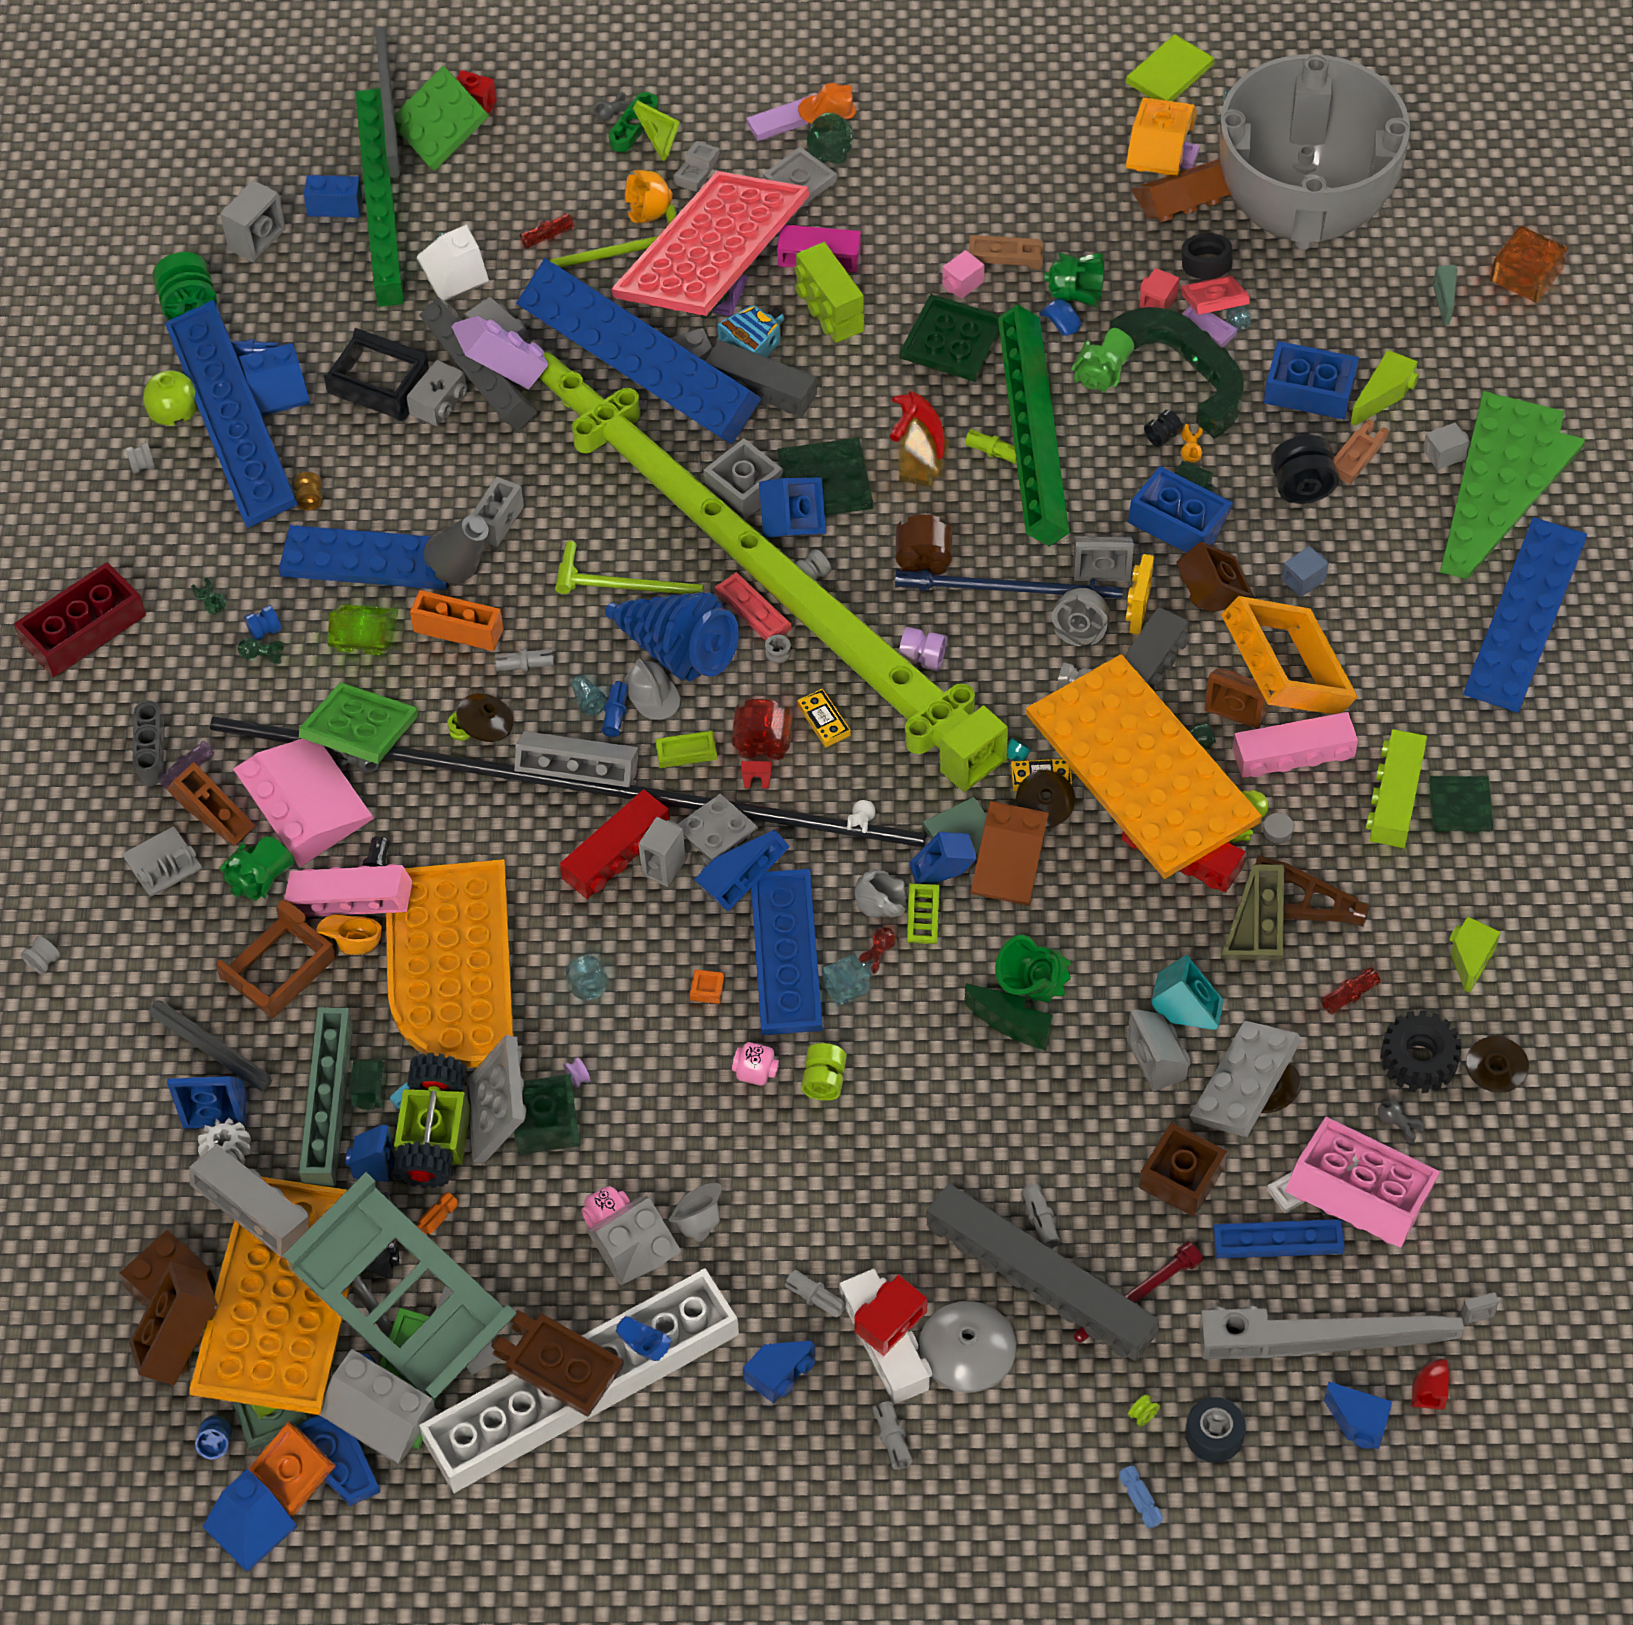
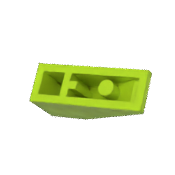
M1387 350L1353 406L1351 424L1355 426L1403 399L1409 388L1414 389L1419 378V374L1416 373L1418 361Z

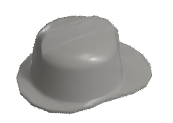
M637 659L635 666L626 675L623 682L628 686V697L642 716L651 720L670 718L680 707V695L677 688L661 665L653 661Z
M709 1183L692 1190L679 1201L668 1221L675 1223L686 1237L693 1236L697 1242H702L709 1235L711 1229L720 1222L717 1201L722 1193V1186L719 1183Z

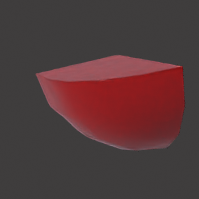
M1438 1359L1425 1364L1414 1377L1411 1407L1445 1409L1449 1393L1447 1359Z

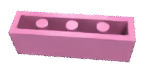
M1345 712L1235 733L1232 750L1242 778L1250 776L1260 777L1266 773L1287 772L1303 766L1313 767L1335 760L1345 761L1355 757L1358 738L1349 713Z
M396 864L379 867H333L322 870L303 869L302 871H290L284 900L289 901L302 911L305 917L335 914L355 915L407 912L412 880L403 865Z

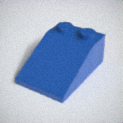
M231 1076L168 1078L167 1085L183 1129L205 1128V1125L214 1127L216 1119L221 1124H224L228 1118L233 1120L234 1124L241 1122L245 1127L247 1091L243 1079Z

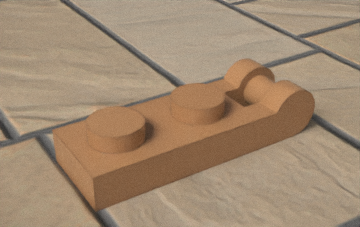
M970 235L969 253L982 263L1028 266L1030 269L1038 270L1043 266L1042 254L1044 253L1045 244L1040 239Z

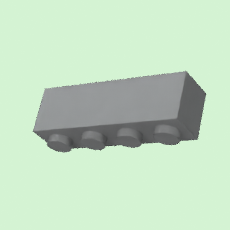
M524 731L516 743L514 771L630 787L637 774L639 747Z
M218 1144L189 1167L190 1185L281 1258L309 1230V1216L303 1207L291 1203L285 1198L280 1189L275 1186L271 1187L262 1180L257 1171L248 1169L239 1162L234 1153L225 1151Z

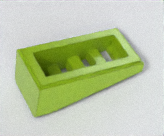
M909 883L907 943L937 944L939 885ZM915 898H932V903L915 902ZM914 908L932 909V913H916ZM914 919L932 920L931 924L914 923ZM914 929L931 930V936L913 935Z

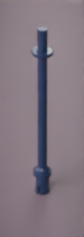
M896 569L895 588H920V591L925 592L934 586L1063 595L1073 589L1088 588L1096 591L1104 598L1122 599L1123 587L1095 586L1094 578L1091 579L1090 585L938 576L932 575L931 572H928V569H922L921 572Z

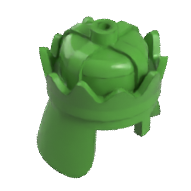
M1112 328L1107 332L1103 346L1090 345L1088 340L1085 341L1071 368V371H1075L1074 381L1076 383L1081 381L1082 385L1086 388L1101 389L1102 393H1105L1111 386L1116 388L1118 382L1120 383L1122 366L1134 351L1132 339L1122 330Z

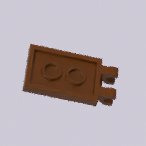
M516 1310L517 1314L510 1321L513 1323L511 1329L523 1335L517 1345H514L504 1337L498 1336L491 1345L495 1349L493 1355L503 1361H507L505 1368L508 1372L589 1417L623 1368V1359L542 1313L535 1321L525 1313Z

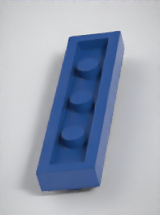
M1341 1219L1213 1225L1216 1259L1343 1254L1345 1249Z

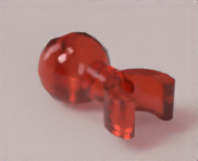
M882 927L874 932L872 938L873 947L869 952L862 953L858 958L860 967H863L866 961L873 958L872 973L876 974L879 971L880 956L884 951L894 947L896 943V935L890 928Z

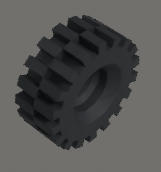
M1420 1010L1419 1016H1415L1414 1011L1407 1012L1405 1019L1402 1015L1396 1017L1395 1023L1391 1022L1387 1032H1385L1380 1052L1383 1071L1388 1069L1387 1077L1390 1080L1396 1077V1085L1402 1088L1404 1084L1409 1085L1408 1091L1414 1093L1416 1087L1421 1088L1422 1093H1428L1431 1086L1434 1091L1441 1089L1442 1082L1447 1085L1457 1071L1462 1051L1460 1050L1462 1046L1461 1039H1457L1458 1031L1456 1028L1449 1030L1451 1022L1447 1019L1440 1022V1015L1433 1013L1432 1017H1427V1011ZM1413 1046H1423L1429 1049L1433 1056L1430 1060L1420 1061L1411 1057L1408 1050Z

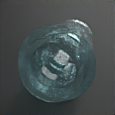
M584 675L576 676L571 681V687L580 711L589 716L598 715L604 710L606 703L605 694Z

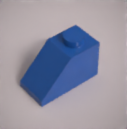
M938 832L909 863L915 884H935L961 875L977 859L969 834Z
M380 1125L355 1136L353 1147H348L346 1153V1166H350L353 1178L359 1179L367 1172L375 1181L390 1182L396 1153L389 1126Z
M1328 1382L1324 1402L1346 1439L1353 1441L1354 1444L1361 1448L1370 1449L1373 1447L1379 1449L1393 1401Z

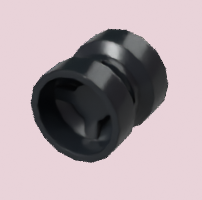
M1169 409L1160 413L1157 420H1150L1144 425L1147 439L1156 447H1162L1169 441V437H1176L1183 431L1182 422L1179 417Z

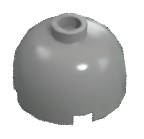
M1077 588L1067 591L1058 599L1051 615V622L1053 620L1055 626L1054 631L1064 642L1074 646H1082V643L1096 644L1104 637L1109 625V607L1104 598L1096 591L1088 588Z

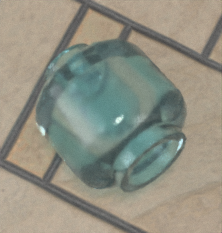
M579 956L573 959L565 970V978L569 988L578 999L594 1000L600 997L608 986V976L601 961L595 956Z

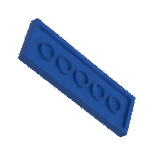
M289 525L279 566L280 577L447 590L448 583L438 579L435 576L436 572L431 566L428 568L425 563L424 547L431 536Z
M810 869L766 872L751 887L761 1035L823 1031Z

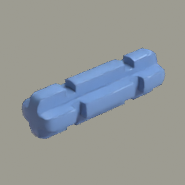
M1132 1465L1119 1472V1478L1123 1486L1127 1487V1493L1138 1513L1142 1514V1520L1146 1527L1154 1528L1162 1523L1163 1516L1158 1507H1154L1155 1502L1143 1480L1139 1479L1140 1475L1137 1469Z

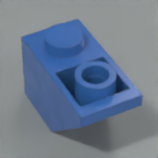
M811 1341L764 1344L743 1367L744 1381L774 1404L780 1396L784 1398L791 1392L795 1385L794 1381L801 1373L807 1374L816 1362L815 1344Z

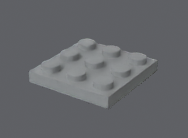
M505 1035L466 1080L468 1102L471 1107L469 1119L473 1162L485 1163L525 1120L526 1107L523 1105L522 1099L524 1081L520 1077L521 1052L518 1050L517 1037Z

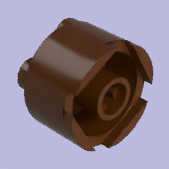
M914 515L908 517V522L902 525L900 521L896 525L895 559L901 570L922 571V569H928L934 575L944 574L946 567L952 562L951 524L947 522V525L941 523L940 517L934 515Z

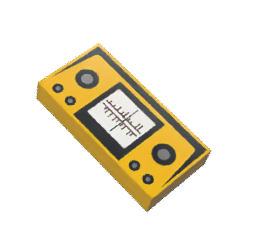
M823 688L797 700L798 708L825 748L851 736L850 728Z
M1064 759L1011 761L1013 791L1018 790L1020 783L1028 775L1038 771L1056 772L1065 777L1072 785L1071 768Z

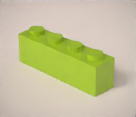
M1392 729L1390 740L1384 739L1381 757H1385L1386 762L1385 764L1379 763L1376 781H1381L1380 788L1374 787L1371 805H1376V811H1369L1366 829L1371 830L1370 842L1405 849L1427 736Z

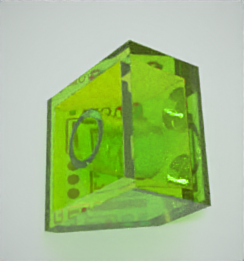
M341 604L329 612L328 646L336 647L338 652L349 653L353 652V649H362L364 654L381 655L382 651L387 650L391 646L398 609Z

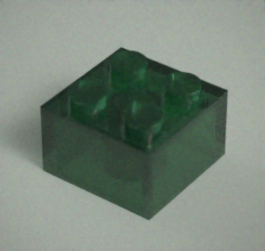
M571 1074L525 1080L522 1099L523 1105L526 1107V1117L523 1123L514 1130L518 1155L579 1147L580 1138Z

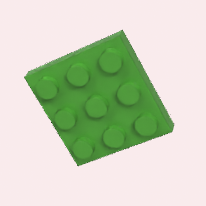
M444 65L394 114L395 126L398 132L434 171L490 116Z
M340 682L299 728V738L378 764L416 720L418 708Z

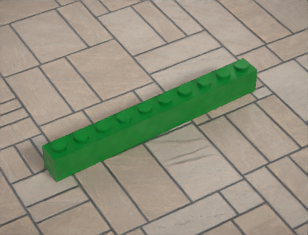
M381 88L355 91L373 283L377 306L404 304L392 178H390L387 159Z
M1017 304L998 317L1025 531L1032 538L1047 546H1051L1069 534L1042 330L1040 317Z

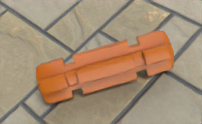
M449 1192L444 1193L438 1199L439 1203L433 1204L417 1221L419 1224L416 1226L423 1233L431 1235L447 1218L446 1214L452 1213L457 1208L458 1200Z

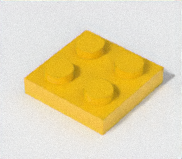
M1143 554L1141 564H1135L1133 586L1129 588L1125 621L1130 622L1129 633L1139 635L1142 631L1151 592L1154 556Z

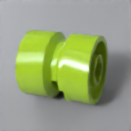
M818 1043L811 1045L807 1049L806 1070L803 1072L801 1091L806 1096L816 1100L831 1101L837 1099L841 1095L842 1074L845 1071L847 1059L846 1052L832 1044Z

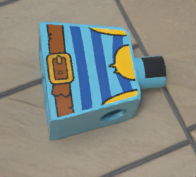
M749 306L718 324V339L767 358L781 341L779 324L784 321V315L778 308H773L765 314L758 307Z

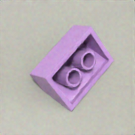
M476 316L455 322L452 325V329L467 357L528 390L548 366L541 347L533 342L530 344L524 342L513 331L509 333L504 331L498 323L491 319L486 321Z

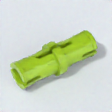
M970 429L965 439V446L985 452L991 458L995 456L1017 464L1014 445L1002 441L996 435L992 437Z

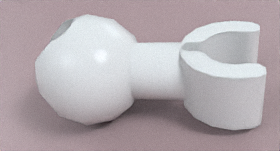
M860 800L854 804L853 814L848 816L847 830L860 825L862 833H866L868 822L874 818L876 811L871 801Z

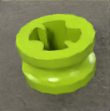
M456 712L453 713L448 719L450 736L458 741L469 739L471 736L463 729H457L456 726L459 727Z
M1145 1394L1131 1407L1128 1416L1132 1419L1136 1418L1137 1425L1143 1427L1157 1414L1160 1405L1157 1402L1152 1403L1151 1396Z

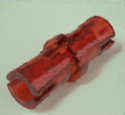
M564 213V215L548 222L544 220L540 222L539 226L520 233V240L526 249L545 240L549 242L554 240V236L573 229V220L569 213Z
M1368 967L1353 979H1346L1341 982L1339 988L1321 998V1004L1325 1011L1331 1008L1327 1013L1333 1015L1348 1003L1359 1001L1362 994L1381 983L1378 973L1375 971L1371 974L1374 969Z

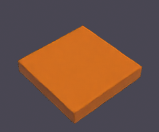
M288 1421L248 1469L271 1491L288 1515L293 1517L336 1465L293 1422Z

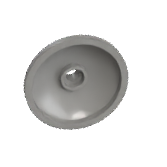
M960 1301L940 1308L927 1320L920 1335L919 1352L921 1359L925 1358L929 1363L932 1371L931 1377L937 1383L953 1391L974 1393L987 1390L997 1385L1006 1377L1015 1361L1016 1337L1008 1320L993 1307L980 1302ZM971 1334L974 1338L972 1340H965L963 1336Z

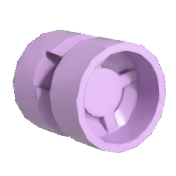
M906 627L902 635L899 653L913 666L920 663L923 669L938 672L943 662L947 637L946 635L934 632L924 635L923 630Z

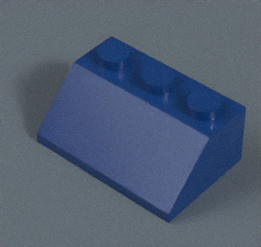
M1159 466L1131 500L1128 523L1187 553L1200 541L1210 546L1215 543L1233 502Z

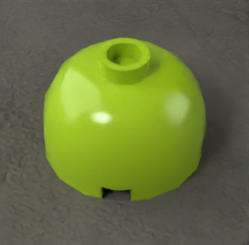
M174 370L161 371L153 375L146 383L143 391L144 407L150 419L156 423L170 426L175 425L174 421L181 419L185 422L198 409L194 398L195 386L191 379L183 373Z

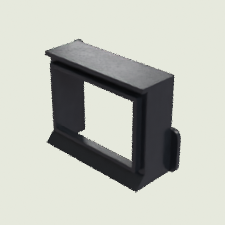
M355 328L352 339L328 374H324L327 393L394 417L398 421H405L410 415L407 395L429 370L427 353ZM363 347L413 364L395 393L346 376L347 372L352 369L361 356Z

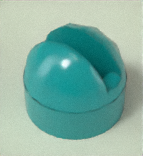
M1012 737L1007 744L1008 759H1013V761H1024L1032 749Z

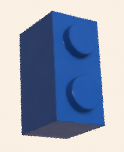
M307 175L304 189L307 215L313 217L360 218L363 195L359 176Z

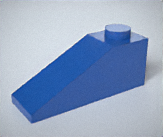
M772 830L715 857L702 869L701 873L694 880L728 912L790 846L777 831Z

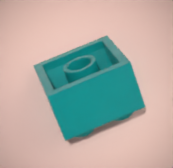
M1187 954L1157 973L1152 996V1004L1157 1013L1165 1015L1170 1023L1211 1030L1219 1027L1224 999Z

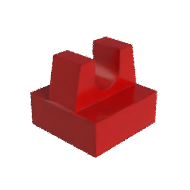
M741 761L744 788L751 789V780L754 777H759L762 780V789H769L772 762Z

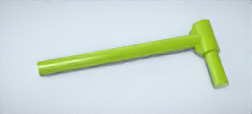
M669 204L665 212L669 224L677 216L673 204ZM658 236L550 259V261L563 268L648 249Z
M567 541L565 544L563 560L559 565L555 590L560 594H568L576 588V585L674 594H695L704 590V585L578 574V570L573 565L577 546L573 541Z

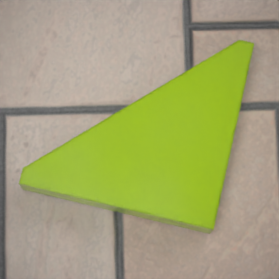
M637 100L633 109L660 159L665 162L680 121Z

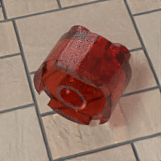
M750 699L745 701V706L739 707L738 704L734 709L731 740L732 745L738 750V755L745 759H752L756 754L767 755L773 760L783 759L785 752L790 748L793 717L791 709L785 706V710L778 707V702L768 699Z

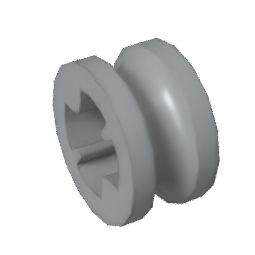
M779 634L770 636L765 642L766 658L770 662L777 664L787 661L791 655L790 640ZM776 646H781L783 650L779 649V652H775L773 648L776 649Z

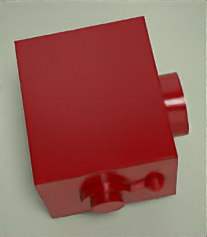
M461 70L456 79L489 114L497 102L494 79Z

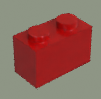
M897 1275L891 1282L886 1281L881 1285L876 1293V1297L869 1304L864 1303L854 1315L855 1333L882 1356H885L927 1313V1298L900 1275Z

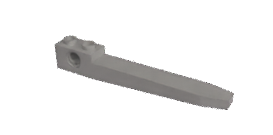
M1244 1306L1240 1309L1229 1310L1223 1307H1211L1208 1310H1202L1200 1318L1203 1360L1272 1358L1429 1344L1462 1338L1464 1331L1463 1318L1411 1316L1268 1320L1267 1308L1258 1309L1255 1306ZM1237 1328L1242 1333L1237 1335L1231 1334L1227 1329Z

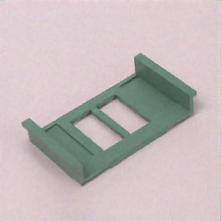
M367 1172L283 1255L288 1261V1268L346 1321L408 1382L434 1400L517 1314L508 1304L505 1307L500 1305L375 1188V1180ZM396 1239L420 1263L365 1317L341 1293ZM429 1270L453 1294L398 1348L374 1324Z

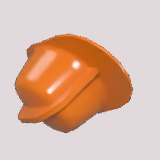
M838 83L825 84L818 94L809 96L798 105L800 117L804 121L818 126L830 125L853 118L856 114V107L853 103L852 86Z

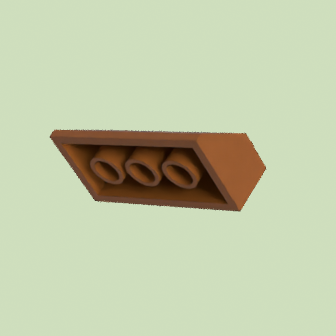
M1220 158L1180 171L1178 176L1168 175L1131 188L1133 195L1149 219H1158L1159 222L1173 219V214L1180 211L1183 214L1197 211V205L1206 203V206L1222 202L1221 197L1227 195L1233 198L1223 177Z

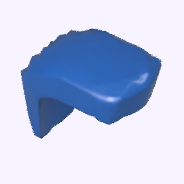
M1059 298L1047 304L1039 313L1041 317H1048L1061 335L1076 333L1082 324L1072 306Z
M629 1316L622 1318L616 1328L617 1334L627 1346L646 1359L659 1361L668 1352L671 1343L669 1336Z

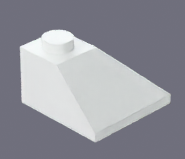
M467 225L443 234L417 256V260L437 297H440L443 301H448L489 283L479 247Z

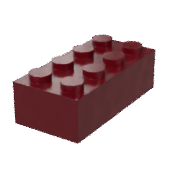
M106 562L13 624L20 644L54 678L144 618L146 612L141 595Z

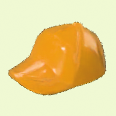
M336 914L325 917L316 928L317 933L334 938L340 951L348 955H364L372 952L380 941L382 930L381 925L374 919Z

